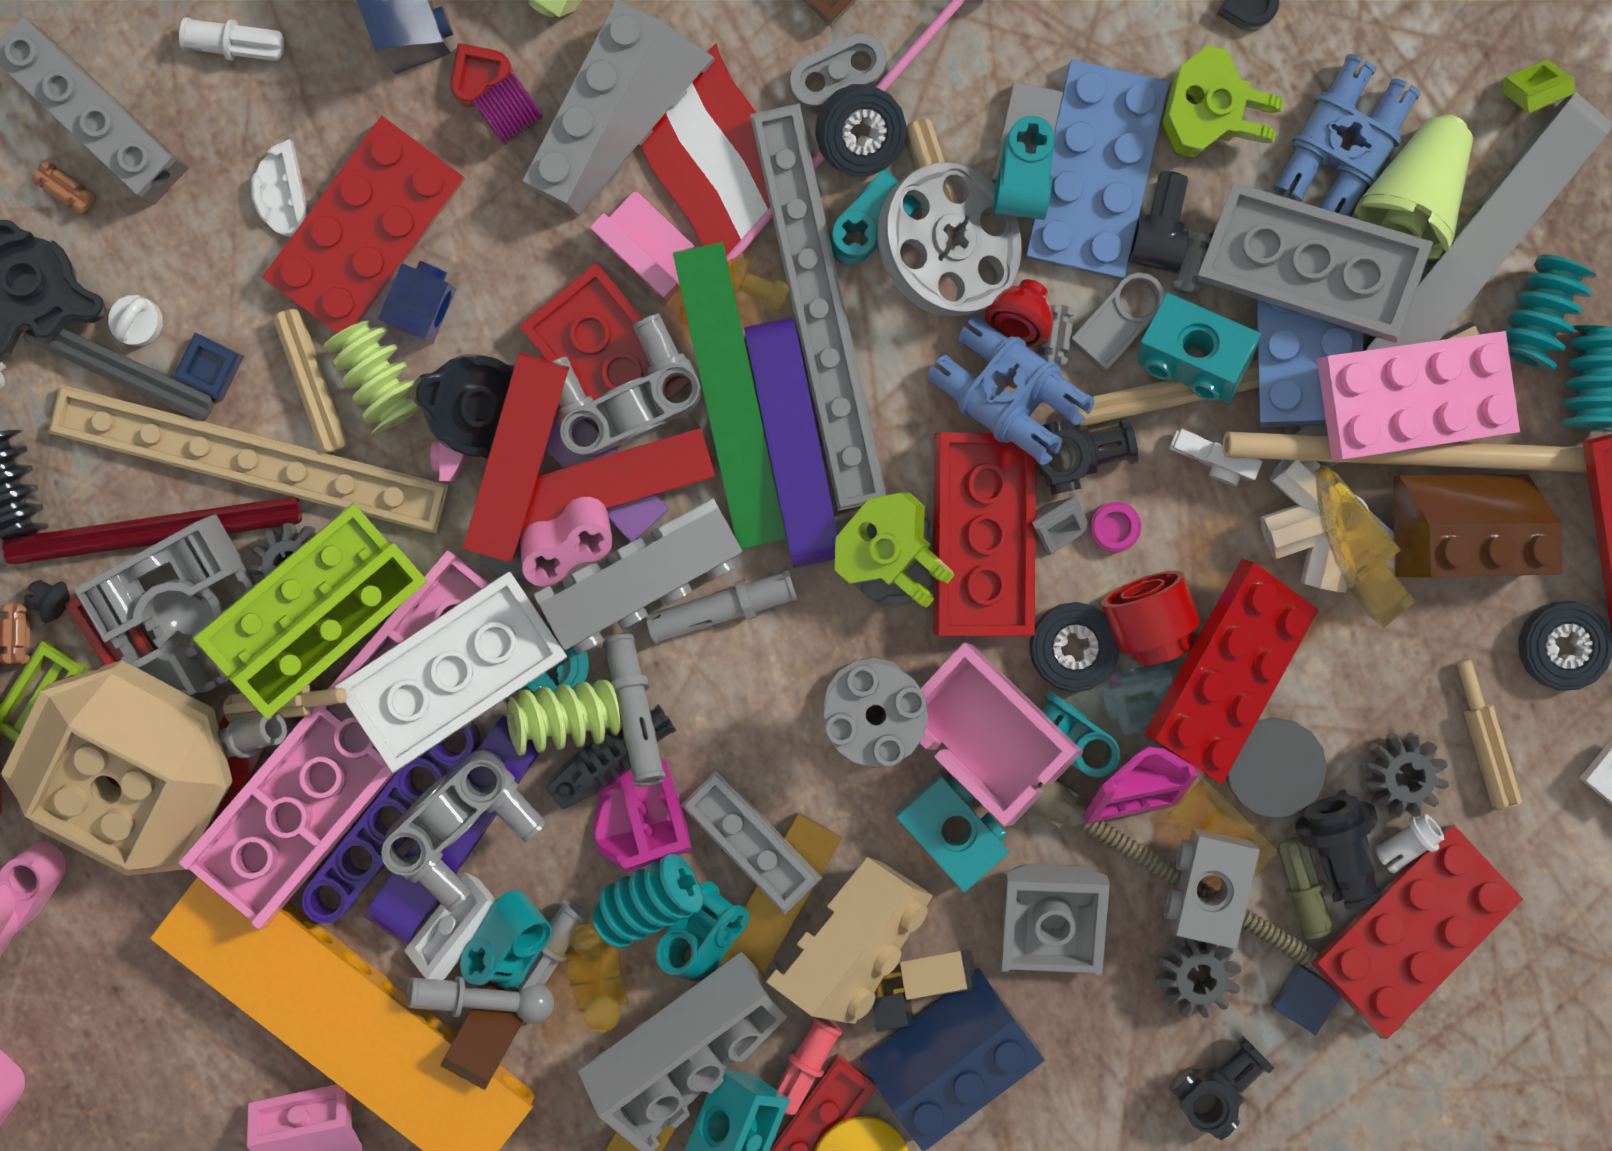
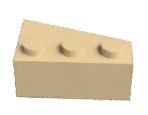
M867 857L827 906L833 912L829 920L815 937L806 932L797 943L803 952L784 975L775 970L766 983L812 1017L855 1024L873 1006L875 1001L874 992L883 977L890 974L898 965L902 954L900 949L909 934L916 931L924 922L928 913L926 906L933 895L888 864Z

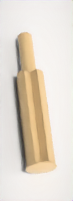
M1469 659L1459 661L1457 667L1470 709L1464 711V715L1492 809L1504 810L1515 807L1523 801L1494 706L1485 705L1472 661Z
M307 685L275 714H279L283 719L311 715V707L345 703L347 692L344 688L310 692V686ZM242 693L228 696L223 705L225 718L229 722L238 718H248L251 720L262 716Z

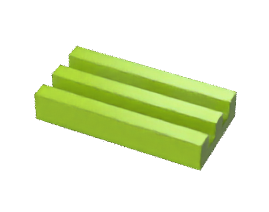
M41 641L0 706V733L16 743L39 692L48 684L56 682L64 669L69 671L66 675L68 677L70 675L86 673L89 667L82 662L75 661L65 651L56 649L55 645L49 641ZM47 658L53 660V665L14 727L7 724Z

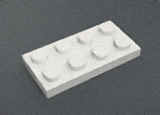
M509 571L336 685L335 688H344L346 690V704L392 773H396L568 657Z

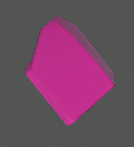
M1148 747L1137 753L1101 786L1083 816L1088 824L1176 806L1196 780L1198 773L1195 766L1168 750Z
M666 759L661 760L663 771L666 774V779L661 783L647 787H635L633 784V773L630 770L600 791V798L593 822L598 850L602 856L626 872L648 866L654 861L660 862L668 854L680 855L692 851L686 815L681 807L682 803Z

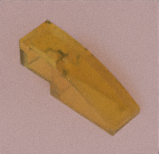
M1322 465L1315 471L1317 500L1324 533L1335 563L1350 591L1368 616L1385 628L1416 602L1385 565L1388 560L1401 550L1339 475Z

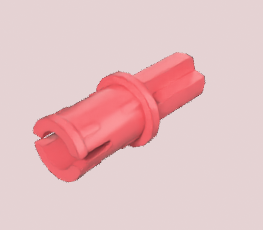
M813 1017V1022L795 1053L790 1052L787 1057L790 1064L776 1087L777 1091L790 1099L785 1114L794 1115L797 1113L815 1078L823 1076L822 1066L837 1038L843 1032L840 1027L827 1019Z

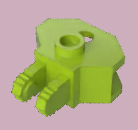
M1207 45L1183 63L1179 71L1173 75L1161 126L1174 154L1193 159L1219 139L1230 141L1233 137L1261 143H1274L1277 133L1275 128H1271L1266 124L1242 120L1245 107L1266 113L1282 112L1284 100L1282 97L1250 89L1251 82L1241 80L1228 50ZM1186 96L1192 97L1196 104L1190 103Z
M910 492L869 498L836 536L834 570L849 584L882 578L888 585L896 583L912 599L927 608L934 599L930 591L923 584L917 582L907 573L912 566L919 561L928 569L933 577L947 584L955 576L953 571L928 549L931 544L924 539L925 505ZM871 523L875 525L877 530L874 538H871L868 533Z

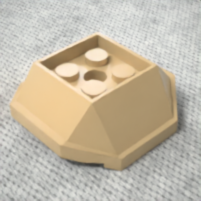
M123 660L102 666L98 670L74 675L45 686L39 692L1 772L2 777L18 800L24 817L30 819L36 830L125 876L185 870L179 862L207 831L233 782L226 753L217 733L219 726L214 708ZM107 776L115 779L120 787L113 785L107 779Z

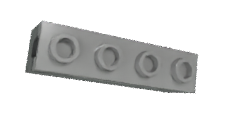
M22 16L0 40V66L136 195L156 204L189 169L41 28Z

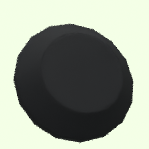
M40 579L32 582L27 588L34 595L24 596L26 608L40 612L39 615L42 622L48 623L56 620L65 611L66 607L64 604L69 601L70 597L66 583L60 581L50 585Z

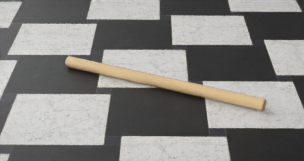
M1226 432L1223 438V454L1225 457L1587 473L1582 447L1453 442L1332 461L1328 436Z

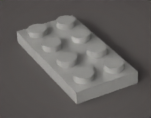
M1233 182L1198 273V281L1397 343L1433 242Z

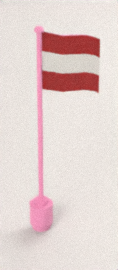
M952 0L876 87L886 91L965 0ZM716 42L707 52L715 58L713 64L704 74L701 72L686 89L687 93L674 108L671 106L652 128L653 133L641 145V148L653 172L691 221L702 245L723 241L728 266L730 267L773 217L750 114L757 112L732 80L721 58ZM820 150L812 158L814 171L825 160Z

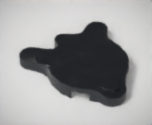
M0 220V362L6 360L11 355L21 333L26 330L33 331L41 342L50 343L58 337L63 328L70 322L94 323L104 317L106 305L99 295L86 290L78 283L75 268L60 245L53 240L49 242L45 239L34 237L32 232L20 229L13 221Z
M475 353L464 354L449 360L433 373L420 375L414 381L411 390L412 399L423 410L430 431L442 445L458 453L472 457H482L488 461L515 364L509 365L497 358Z

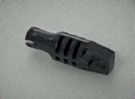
M659 704L650 711L657 742L670 733L677 731ZM620 728L617 736L613 735L609 730L605 734L602 744L597 745L593 742L587 745L580 752L574 754L545 781L550 795L563 810L600 792L604 787L610 785L631 769L623 730Z

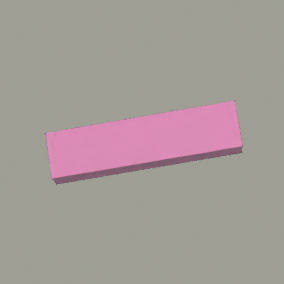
M447 550L424 577L428 582L396 609L329 689H336V685L490 585V583L453 552L451 553ZM346 702L312 707L311 715L304 716L182 858L179 864L186 870H191L252 921L251 924L257 929L266 928L396 773H392Z

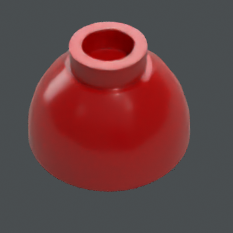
M1022 280L1019 286H1011L1003 290L995 298L993 304L986 307L984 312L985 319L991 327L1005 337L1013 336L1023 339L1026 347L1043 345L1048 342L1053 330V313L1051 305L1046 299L1048 291L1044 285L1035 280Z

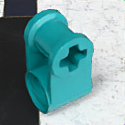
M1025 116L1017 120L1009 134L1005 137L994 191V214L1045 220L1051 194L1052 178L1050 174L1055 143L1054 131L1045 119L1038 116ZM1025 134L1030 135L1031 143L1037 146L1032 154L1025 152V144L1020 142Z
M887 169L879 173L855 199V202L834 223L829 239L834 258L842 264H860L878 248L877 227L880 211L887 195L899 182ZM906 194L903 198V208L907 215L912 217L921 207V204L914 196ZM858 230L863 234L860 244L854 242L848 246L843 242L846 232L853 234Z
M1049 691L1045 696L1048 702L1042 712L1053 723L1061 714L1055 725L1081 750L1089 741L1094 739L1103 740L1108 747L1107 759L1101 765H1086L1082 754L1072 765L1092 777H1103L1113 772L1120 761V749L1117 742L1109 734L1088 721L1086 715Z
M711 881L700 884L704 904L700 912H695L684 920H678L669 927L665 935L659 940L656 947V960L662 971L670 975L690 981H702L716 970L733 942L740 937L748 924L749 912L743 906H733L720 895L719 888ZM691 946V957L686 965H684V954Z
M514 890L496 899L478 931L465 946L461 955L460 968L464 980L469 984L483 985L488 981H494L503 988L512 989L519 986L540 951L550 941L553 928L524 892Z

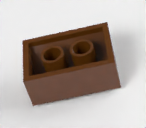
M1529 474L1394 476L1395 577L1439 578L1562 574V524Z

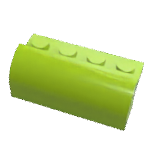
M352 503L192 638L259 713L268 720L428 581L394 542H388L356 504Z

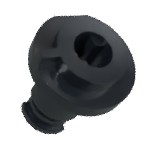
M1339 790L1336 796L1327 797L1309 805L1305 809L1304 816L1296 822L1295 830L1298 840L1302 845L1317 848L1325 875L1334 890L1332 894L1333 902H1339L1344 899L1345 909H1357L1371 905L1382 896L1381 887L1377 888L1374 878L1375 865L1367 835L1372 832L1378 822V817L1372 804L1359 801L1355 796L1347 795L1346 790Z

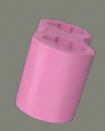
M580 497L571 501L557 518L550 521H538L526 527L520 536L522 571L525 578L530 583L540 587L553 586L561 582L566 577L568 571L575 565L595 562L604 558L612 547V534L608 511L605 505L600 500L592 497Z

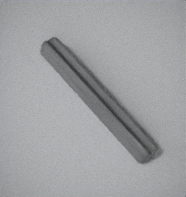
M65 328L50 343L38 340L33 331L26 330L24 332V339L27 342L196 420L205 421L213 409L215 399L212 396Z

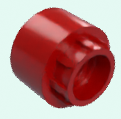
M1165 571L1142 577L1115 589L1101 601L1119 651L1130 653L1132 660L1137 661L1139 665H1156L1175 659L1191 650L1197 640L1195 629L1200 625L1201 619L1184 573L1181 571Z

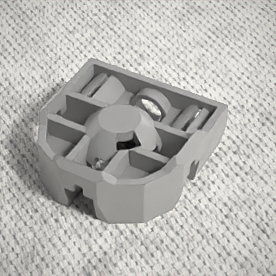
M215 514L191 524L74 588V591L104 643L111 640L115 649L120 648L124 655L121 657L123 661L192 697L204 694L229 680L216 664L215 666L220 676L209 680L195 656L202 651V648L192 637L223 612L218 598L209 587L235 574L239 582L242 581L247 589L244 591L245 593L256 582ZM170 562L179 579L157 584L145 592L138 579ZM200 592V593H202L203 596L200 597L199 595H194V594ZM144 623L147 632L152 630L156 636L153 642L159 649L140 658L127 631ZM178 631L182 634L192 635L189 646L180 645L170 639Z

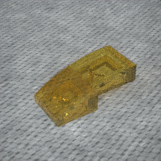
M1204 778L1168 813L1189 835L1191 829L1195 828L1253 842L1260 849L1253 879L1279 854V851Z

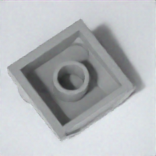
M1023 864L1007 871L1004 881L1005 900L1001 971L1081 972L1102 976L1110 888L1108 876L1086 866Z

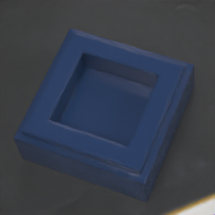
M195 332L173 378L223 401L244 356Z
M1296 964L1272 1001L1271 1006L1309 1032L1317 1035L1341 995L1329 983Z

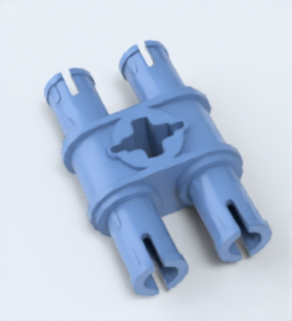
M1348 54L1329 91H1324L1316 96L1314 100L1316 106L1300 134L1294 135L1292 139L1294 152L1278 181L1273 185V189L1282 196L1285 191H1288L1293 180L1296 179L1287 198L1302 202L1304 194L1320 166L1327 165L1336 170L1338 177L1319 208L1334 212L1338 204H1340L1336 213L1350 217L1365 189L1368 190L1377 180V176L1393 147H1398L1401 143L1402 134L1399 129L1413 104L1418 100L1421 94L1420 91L1411 85L1398 102V98L1407 82L1396 78L1391 79L1389 87L1373 115L1367 116L1359 112L1355 104L1371 76L1374 75L1376 67L1367 60L1364 66L1360 67L1354 78L1353 74L1363 57ZM1345 131L1353 135L1350 141L1353 146L1348 151L1340 147L1343 140L1341 135Z
M974 316L968 321V324L975 328L974 332L976 334L964 326L959 335V342L990 363L978 377H975L955 363L951 357L943 355L936 360V363L943 367V371L949 376H946L932 365L927 376L928 382L936 385L958 402L961 414L965 417H973L993 432L994 438L997 441L1005 443L1012 441L1035 458L1039 464L1045 465L1053 458L1046 453V448L1039 443H1042L1057 454L1062 444V438L1051 433L1032 419L1030 415L1040 403L1045 402L1069 419V422L1077 425L1085 419L1079 413V408L1089 414L1094 405V398L1064 379L1058 364L1053 361L1047 362L1026 347L1023 339L1013 336L1007 338L984 322V319ZM1007 386L1013 389L1016 388V390L1013 393H1010L1009 391H1006L1004 389Z

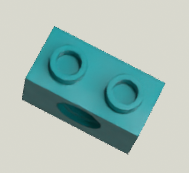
M1167 292L1141 341L1137 364L1144 366L1149 374L1158 379H1173L1191 387V390L1203 399L1209 401L1220 400L1230 405L1256 354L1261 333ZM1188 348H1200L1208 355L1203 358H1195L1188 355L1185 350Z
M938 772L895 811L897 819L965 893L1009 853V850L1002 842L1008 834L989 812L982 818L977 815L968 805L975 797L954 776L947 781ZM952 816H962L969 822L967 834L962 839L956 841L946 839L941 832L945 820Z
M724 1069V1082L712 1094H707L684 1151H770L790 1099L752 1073Z

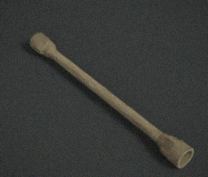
M1056 780L1052 785H1044L1042 782L1038 784L1044 793L1028 809L1029 811L1057 828H1060L1063 823L1072 828L1081 827V830L1086 831L1088 835L1092 834L1093 838L1097 837V840L1102 841L1104 845L1108 844L1109 848L1119 851V854H1124L1126 858L1130 857V860L1135 861L1137 865L1141 864L1142 868L1152 871V874H1157L1159 878L1163 877V881H1168L1170 885L1178 888L1182 871L1176 869L1174 863L1171 864L1169 860L1160 857L1158 853L1154 854L1153 850L1143 847V844H1138L1136 840L1132 841L1130 836L1127 837L1125 833L1121 834V831L1116 830L1115 827L1110 828V824H1105L1104 820L1087 824L1083 816L1086 807L1077 802L1079 793ZM1202 880L1197 886V895L1202 898L1212 897L1218 892V890L1214 891L1213 887H1209L1207 883L1203 884ZM1246 908L1242 928L1245 931H1250L1252 935L1261 938L1264 942L1266 941L1268 945L1272 944L1273 948H1277L1280 952L1283 951V954L1294 958L1296 962L1299 961L1301 965H1305L1306 968H1310L1313 972L1315 971L1317 975H1321L1311 964L1319 955L1317 950L1307 947V944L1296 940L1289 933H1285L1284 930H1280L1279 927H1275L1272 923L1269 924V921L1264 920L1263 917H1258L1256 913Z

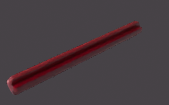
M287 497L16 536L4 539L2 549L7 564H22L157 544L191 524L215 514L227 534L283 526L285 523L299 524L302 521V507L298 498Z

